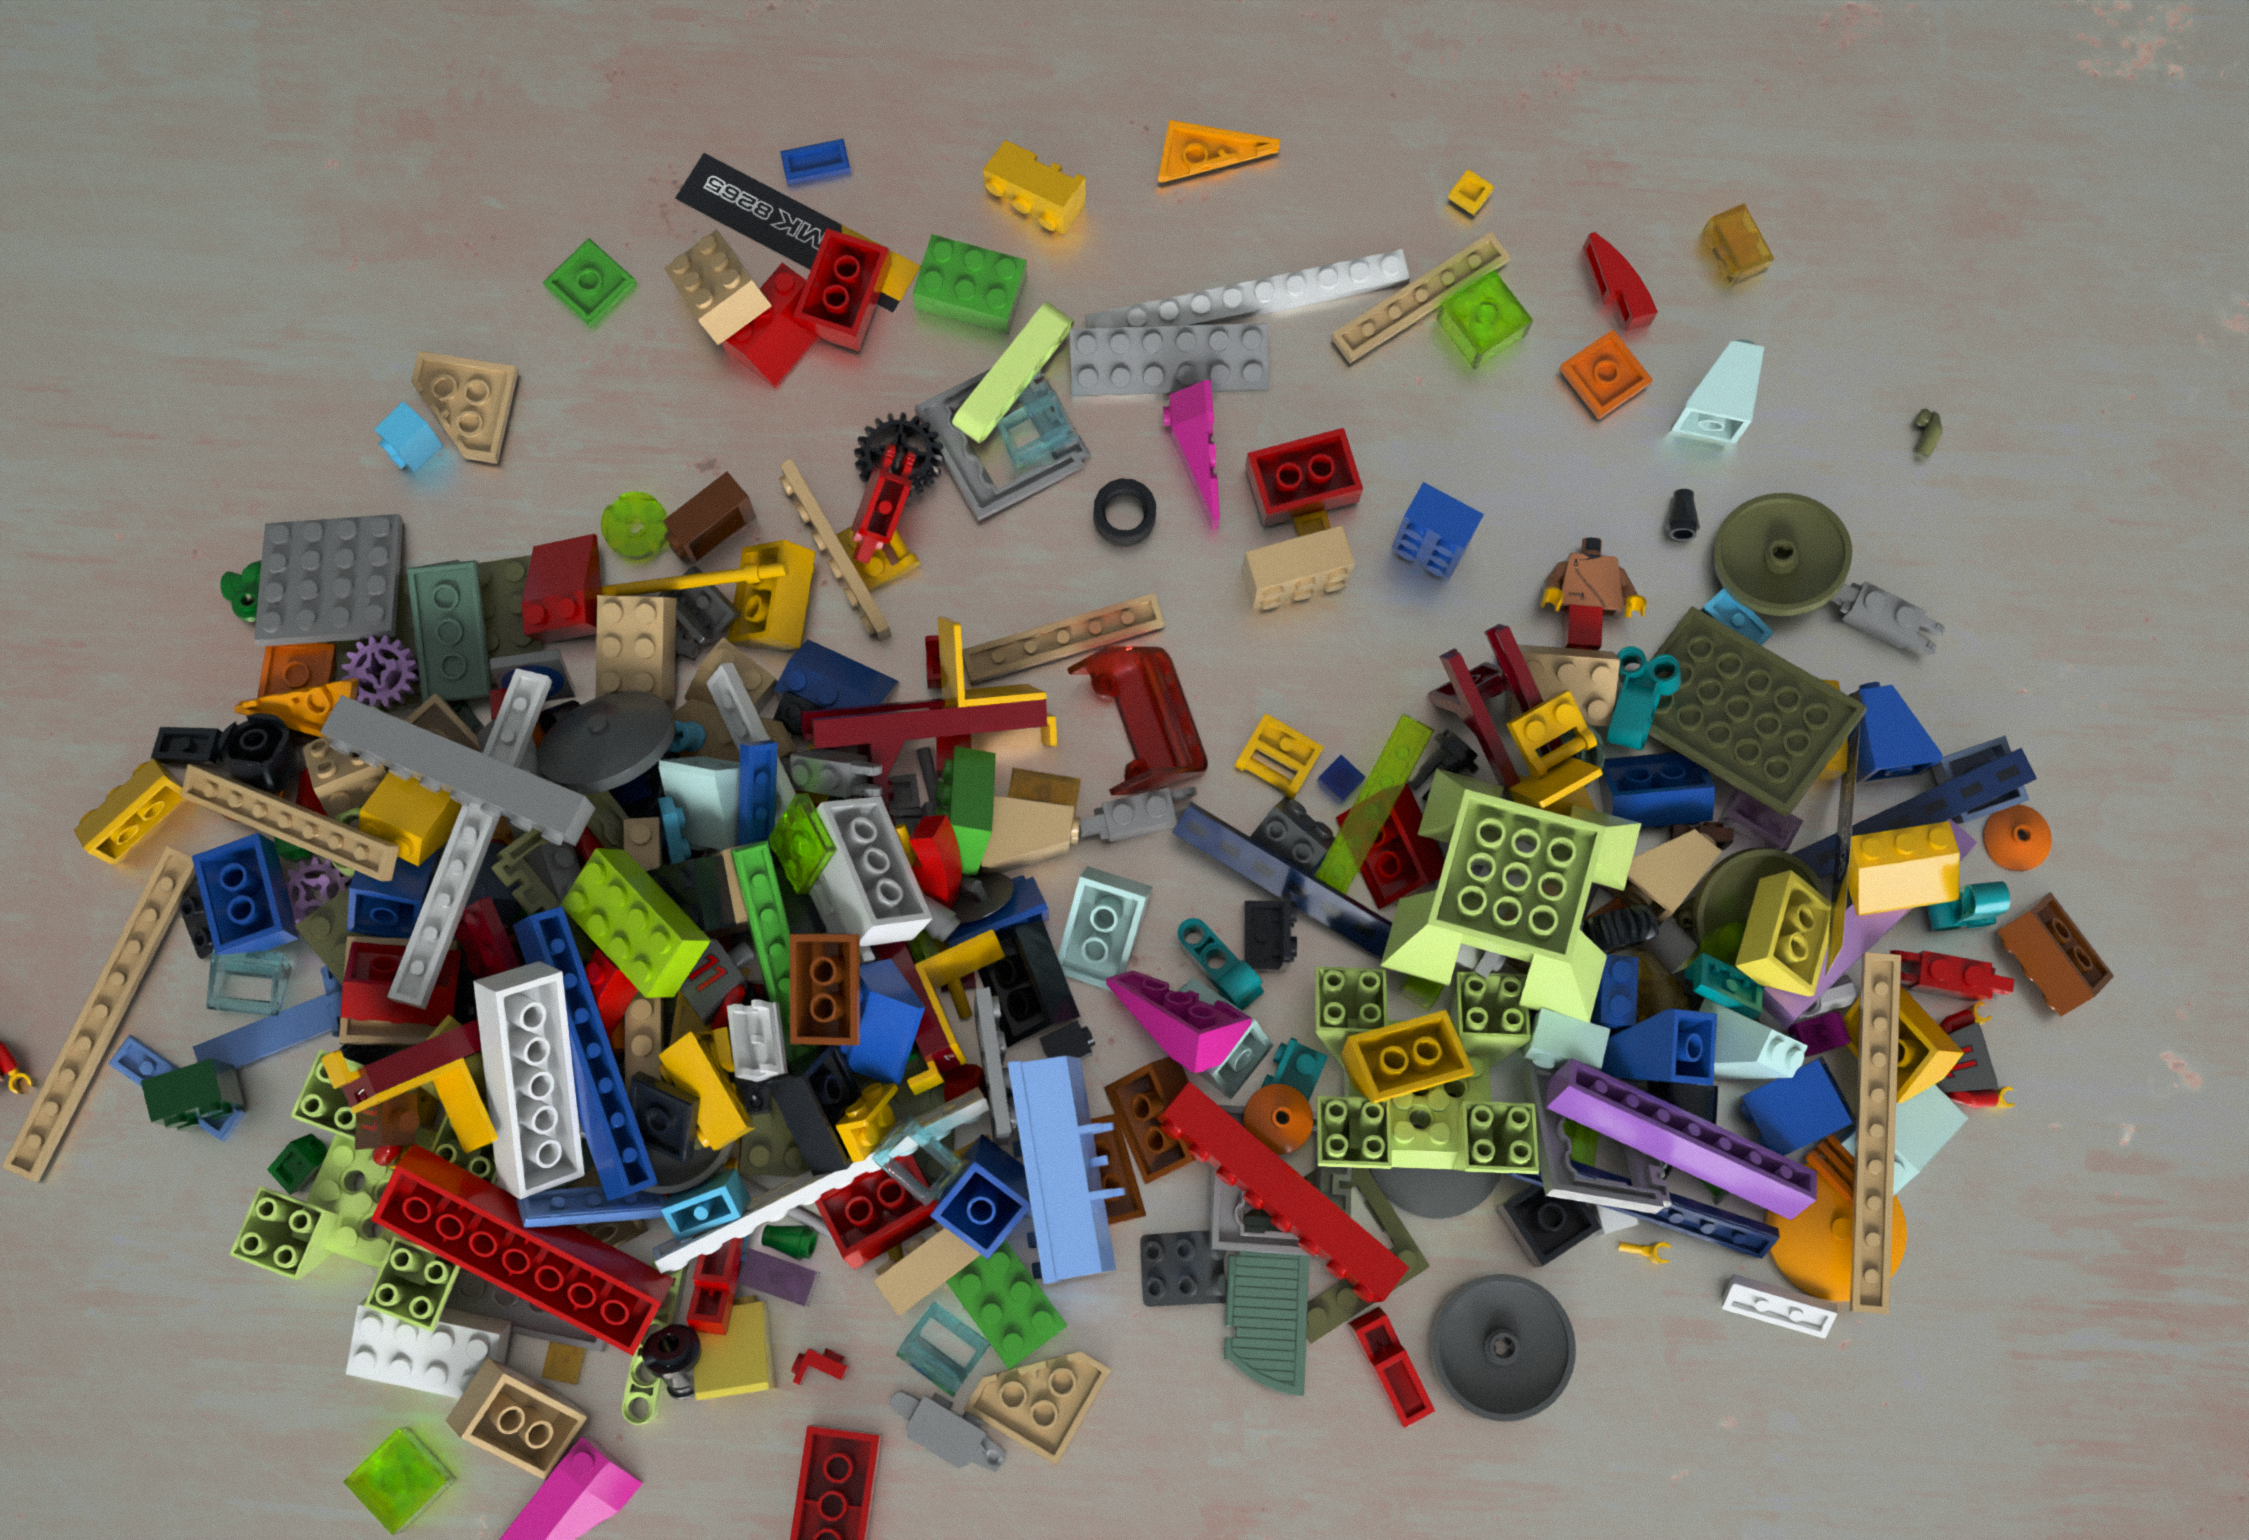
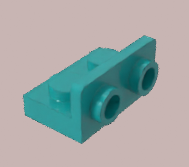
M1701 953L1684 970V977L1694 982L1693 992L1752 1020H1755L1762 1013L1763 985L1757 984L1741 970L1705 953Z
M1291 1037L1288 1044L1280 1043L1273 1062L1278 1063L1277 1069L1273 1076L1266 1075L1261 1088L1271 1084L1288 1085L1302 1093L1307 1101H1309L1328 1056L1298 1043L1297 1039Z

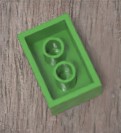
M931 234L913 290L915 309L1009 334L1027 278V260Z
M955 746L951 759L945 758L942 769V779L944 781H938L936 785L934 801L940 802V806L936 807L934 816L947 815L959 846L962 874L977 876L992 833L996 753Z
M1005 1239L989 1259L980 1255L946 1281L1009 1370L1067 1327L1064 1320Z

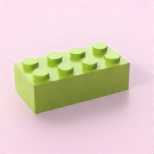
M596 848L560 904L645 998L675 997L711 942L704 932L626 850Z

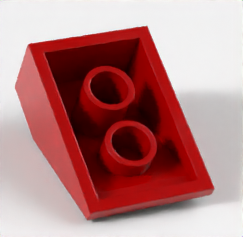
M596 534L533 546L522 598L523 630L525 636L547 644L597 634V595H602Z

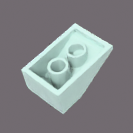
M1089 866L1086 867L1078 881L1057 956L1064 976L1111 990L1106 985V979L1126 973L1145 916L1152 886Z
M1541 1008L1530 1022V1041L1519 1048L1523 1057L1532 1059L1535 1065L1543 1068H1561L1573 1058L1597 1070L1601 1069L1610 1033L1609 1028L1545 1008Z
M1935 1084L1903 1103L1896 1102L1893 1196L1925 1167L1969 1119ZM1856 1123L1840 1137L1841 1145L1854 1158Z

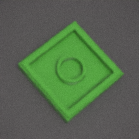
M590 238L542 282L548 291L589 328H592L637 285L636 280Z

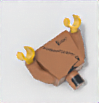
M1588 537L1582 539L1581 553H1570L1566 561L1557 563L1544 581V593L1539 605L1544 608L1545 603H1552L1554 605V613H1564L1569 604L1603 607V617L1617 618L1624 605V616L1630 618L1632 610L1640 612L1641 617H1644L1647 601L1643 596L1638 595L1626 571L1618 565V559L1614 556L1601 555L1602 540Z

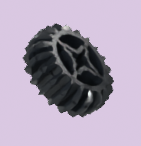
M889 412L887 415L888 422L883 423L877 417L875 419L877 428L874 429L866 425L864 430L868 437H858L857 441L861 447L854 450L855 457L859 459L855 462L856 470L862 471L859 475L860 480L868 482L873 467H875L872 462H880L886 445L880 444L886 439L894 437V440L890 443L896 445V454L890 466L893 474L897 475L902 458L908 450L914 452L916 456L912 469L917 468L919 470L908 478L912 482L906 500L910 501L912 499V491H916L919 496H923L924 489L922 485L933 488L935 484L932 477L941 476V469L938 466L944 465V457L939 454L943 444L933 442V439L937 438L939 434L936 431L928 433V428L930 427L928 421L919 426L920 419L917 415L912 417L910 421H907L906 413L902 412L900 420H894L893 414ZM907 436L920 442L926 452H920L918 448L910 447L907 444ZM902 445L904 455H902L901 460L899 461V466L897 468L895 458L898 457V453H900V447Z
M1647 904L1633 905L1600 914L1581 921L1580 930L1605 954L1616 953L1655 939L1660 933L1657 916L1653 913L1652 907Z

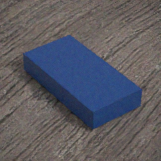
M844 138L780 151L787 185L851 173Z

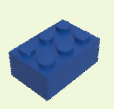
M1423 482L1403 517L1392 547L1397 549L1396 552L1404 559L1414 561L1415 559L1426 565V569L1432 574L1439 577L1445 575L1451 578L1484 514Z

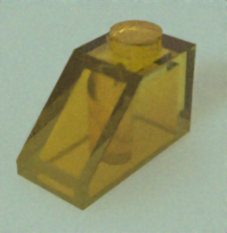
M1651 950L1634 952V957H1639L1636 1022L1640 1023L1667 1009L1689 1011V999L1687 996H1684L1685 987Z

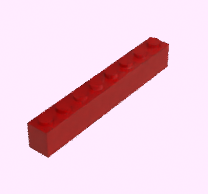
M1190 1081L1179 1088L1156 1117L1162 1123L1160 1128L1174 1140L1180 1138L1190 1146L1188 1152L1201 1163L1206 1161L1217 1169L1215 1174L1222 1182L1230 1187L1236 1185L1245 1193L1243 1199L1257 1210H1260L1262 1207L1272 1216L1270 1221L1275 1227L1284 1233L1290 1231L1299 1239L1298 1245L1301 1249L1311 1256L1317 1254L1327 1263L1325 1268L1340 1280L1345 1278L1354 1285L1353 1292L1367 1303L1371 1301L1374 1303L1384 1302L1409 1269V1266Z

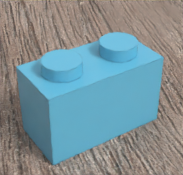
M404 401L374 429L382 439L378 445L387 453V456L400 469L406 465L414 473L443 446L429 424Z
M734 1168L715 1175L692 1189L671 1193L661 1211L676 1241L740 1218L748 1206L751 1197L737 1169Z

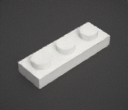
M1733 1274L1722 1297V1309L1824 1339L1838 1314L1836 1303Z

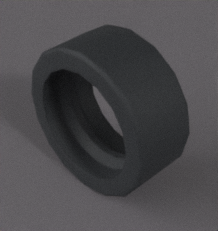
M1120 478L1107 483L1099 490L1094 500L1093 520L1097 531L1105 540L1116 545L1130 546L1145 539L1155 525L1156 502L1153 493L1144 484L1134 479ZM1121 494L1132 495L1138 498L1145 510L1142 522L1136 528L1130 530H1119L1113 527L1105 516V507L1109 500Z

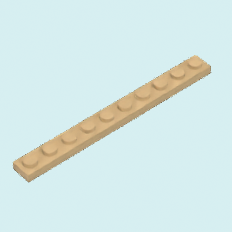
M169 846L165 847L16 1137L2 1168L31 1181L39 1182L180 906L183 893L188 890L196 874L192 856Z
M1870 952L1862 954L1849 1311L1889 1315L1901 975V955Z

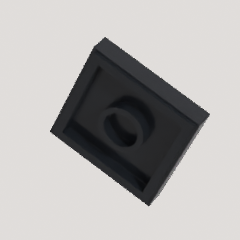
M641 1071L632 1075L629 1101L644 1145L681 1163L687 1164L693 1159L700 1098Z

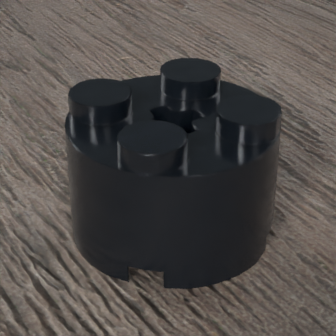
M256 713L246 716L248 721L239 725L235 721L229 725L222 733L218 746L231 778L266 792L279 793L287 787V782L293 778L300 766L299 752L283 720L273 714Z
M1647 1080L1646 1093L1713 1124H1717L1718 1086Z

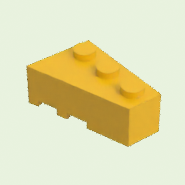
M1004 140L983 168L985 187L995 196L1000 197L1002 195L1012 201V205L1018 211L1024 214L1029 212L1038 218L1040 224L1050 231L1056 230L1064 235L1085 207L1086 177L1078 173L1074 178L1061 173V165L1053 162L1048 167L1036 161L1038 159L1037 154Z

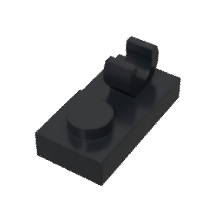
M160 727L151 759L154 758L162 764L215 765L216 761L224 762L218 746L223 732L218 728Z

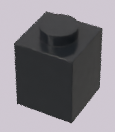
M1078 1020L1039 1038L1047 1058L1071 1056L1081 1058L1082 1061L1092 1056L1090 1047L1096 1045L1087 1026L1081 1028Z

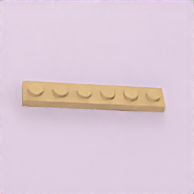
M1491 231L1332 333L1331 339L1351 364L1508 263L1510 255Z
M789 459L780 464L783 476L779 478V481L788 496L794 493L799 504L795 505V508L803 523L805 524L810 521L815 529L811 536L820 551L826 549L830 555L831 560L827 561L833 575L836 579L840 577L844 579L848 587L843 589L848 601L852 607L859 605L864 616L860 617V621L868 635L875 633L879 642L892 636L889 625L793 460Z
M1151 593L962 649V655L972 685L1160 629L1165 626V622L1156 595Z

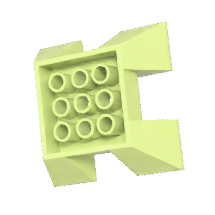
M1436 768L1418 835L1450 843L1437 890L1399 899L1381 967L1450 986L1461 944L1530 962L1519 1003L1520 1006L1537 1011L1545 1008L1589 1023L1607 955L1580 930L1591 883L1624 891L1642 823L1572 805L1569 817L1501 799L1504 786ZM1520 841H1527L1533 846L1534 850L1529 853H1523L1517 849L1515 844ZM1475 865H1483L1488 868L1490 874L1485 877H1478L1473 874L1471 868ZM1512 874L1519 875L1524 879L1525 884L1520 887L1512 886L1508 883L1506 877ZM1553 884L1559 889L1560 894L1554 897L1548 896L1543 892L1542 886ZM1501 908H1509L1515 913L1516 918L1511 921L1502 920L1498 916L1497 911Z
M1316 966V1034L1344 1068V1097L1317 1096L1318 1166L1391 1169V1167L1453 1169L1467 1172L1538 1174L1539 1160L1535 1104L1491 1102L1490 1068L1528 1043L1531 1039L1529 1008L1519 1005L1527 974L1490 973L1485 978L1477 972H1456L1450 1019L1474 1070V1074L1416 1091L1423 1096L1409 1093L1373 1104L1353 1087L1340 1055L1347 1037L1406 1021L1388 1020L1386 969ZM1447 1093L1455 1094L1457 1097H1451ZM1412 1124H1419L1424 1129L1415 1128Z
M319 1049L290 1115L294 1119L335 1134L306 1201L259 1186L229 1255L296 1281L302 1279L334 1253L379 1269V1272L364 1306L434 1332L461 1267L385 1227L379 1236L374 1238L372 1235V1226L375 1222L371 1221V1218L394 1169H390L389 1166L376 1164L372 1156L374 1149H355L356 1114H353L342 1087L334 1089L321 1058L329 1054V1052ZM344 1058L350 1073L365 1066ZM447 1113L438 1133L420 1126L417 1127L415 1144L494 1185L496 1184L497 1175L493 1142L465 1154ZM363 1173L365 1184L360 1190L355 1191L354 1180Z

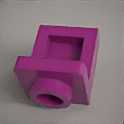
M1838 1010L1792 1024L1788 1028L1790 1038L1808 1046L1804 1053V1058L1850 1044L1851 1042L1841 1013Z

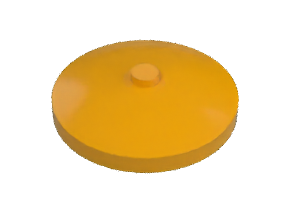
M1823 1159L1836 1172V1168L1827 1159ZM1809 1162L1802 1164L1810 1169L1817 1171ZM1818 1171L1817 1200L1795 1218L1789 1220L1765 1209L1763 1223L1777 1227L1780 1238L1771 1247L1768 1254L1774 1266L1785 1280L1801 1292L1827 1301H1849L1853 1208ZM1844 1180L1847 1183V1185L1854 1191V1187L1847 1180ZM1896 1194L1893 1196L1890 1279L1902 1261L1907 1240L1906 1220Z

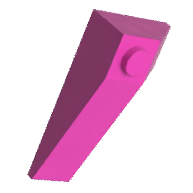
M1204 380L1169 394L1168 406H1163L1164 426H1170L1171 439L1211 529H1218L1220 521L1217 474L1214 473V468H1216V446L1214 442H1211L1214 424L1211 380Z
M1134 970L1106 979V985L1173 1060L1185 1066L1190 1072L1200 1073L1208 1068L1221 1065L1252 1024L1250 1016L1227 1003L1217 1000L1214 1005L1200 1001L1199 993L1190 990L1186 993L1169 990L1170 985L1168 982Z
M590 1435L583 1436L557 1465L499 1540H574L618 1513L643 1482Z

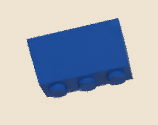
M807 639L789 659L774 688V692L778 700H781L784 692L790 691L829 709L889 703L899 681Z
M1679 752L1605 759L1602 769L1603 775L1598 777L1603 812L1605 814L1642 823L1640 828H1661L1674 824L1694 825L1700 822L1713 821L1715 785L1707 769Z
M255 833L192 856L215 954L226 955L265 951L300 939L298 931L295 929L296 923L275 842L260 833Z
M1024 875L1011 879L1014 891L1009 901L999 910L985 918L960 924L946 940L949 948L991 929L998 936L1014 926L1041 920L1043 922L1048 921V907L1034 877L1026 879Z
M891 959L860 965V1045L838 1046L851 1071L887 1084L896 1083V1085H900L925 1006Z

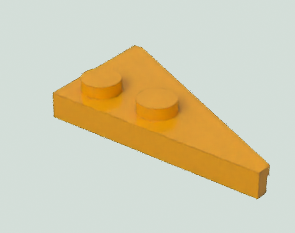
M1169 120L1158 182L1164 183L1277 153L1279 151L1280 139Z
M349 678L242 700L239 704L235 705L234 712L245 716L256 713L273 714L283 720L287 728L324 738L326 736L320 731L340 696L344 695L356 700L359 679Z

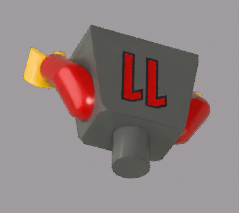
M716 938L710 939L711 942L679 989L706 1027L710 1025V1030L700 1033L706 1042L711 1037L713 1042H715L713 1030L726 1026L729 1028L727 1006L742 1004L746 995L745 990L748 984L739 970L755 960L756 957L745 941L726 953Z
M1982 1001L1978 1002L1966 1010L1945 1017L1939 1026L1959 1046L1964 1054L1945 1078L1936 1083L1937 1087L1953 1102L1971 1108L2013 1107L2015 1103H2006L2003 1099L2004 1092L2013 1091V1088L2009 1086L1999 1087L1981 1029V1024L1991 1019V1015L1982 1018L1977 1013V1008L1985 1005V1003Z

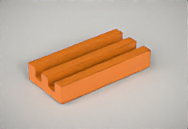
M1831 1134L1825 1141H1822L1815 1149L1811 1150L1805 1159L1853 1208L1854 1191L1844 1180H1847L1854 1187L1855 1158ZM1820 1154L1836 1168V1172L1822 1159Z

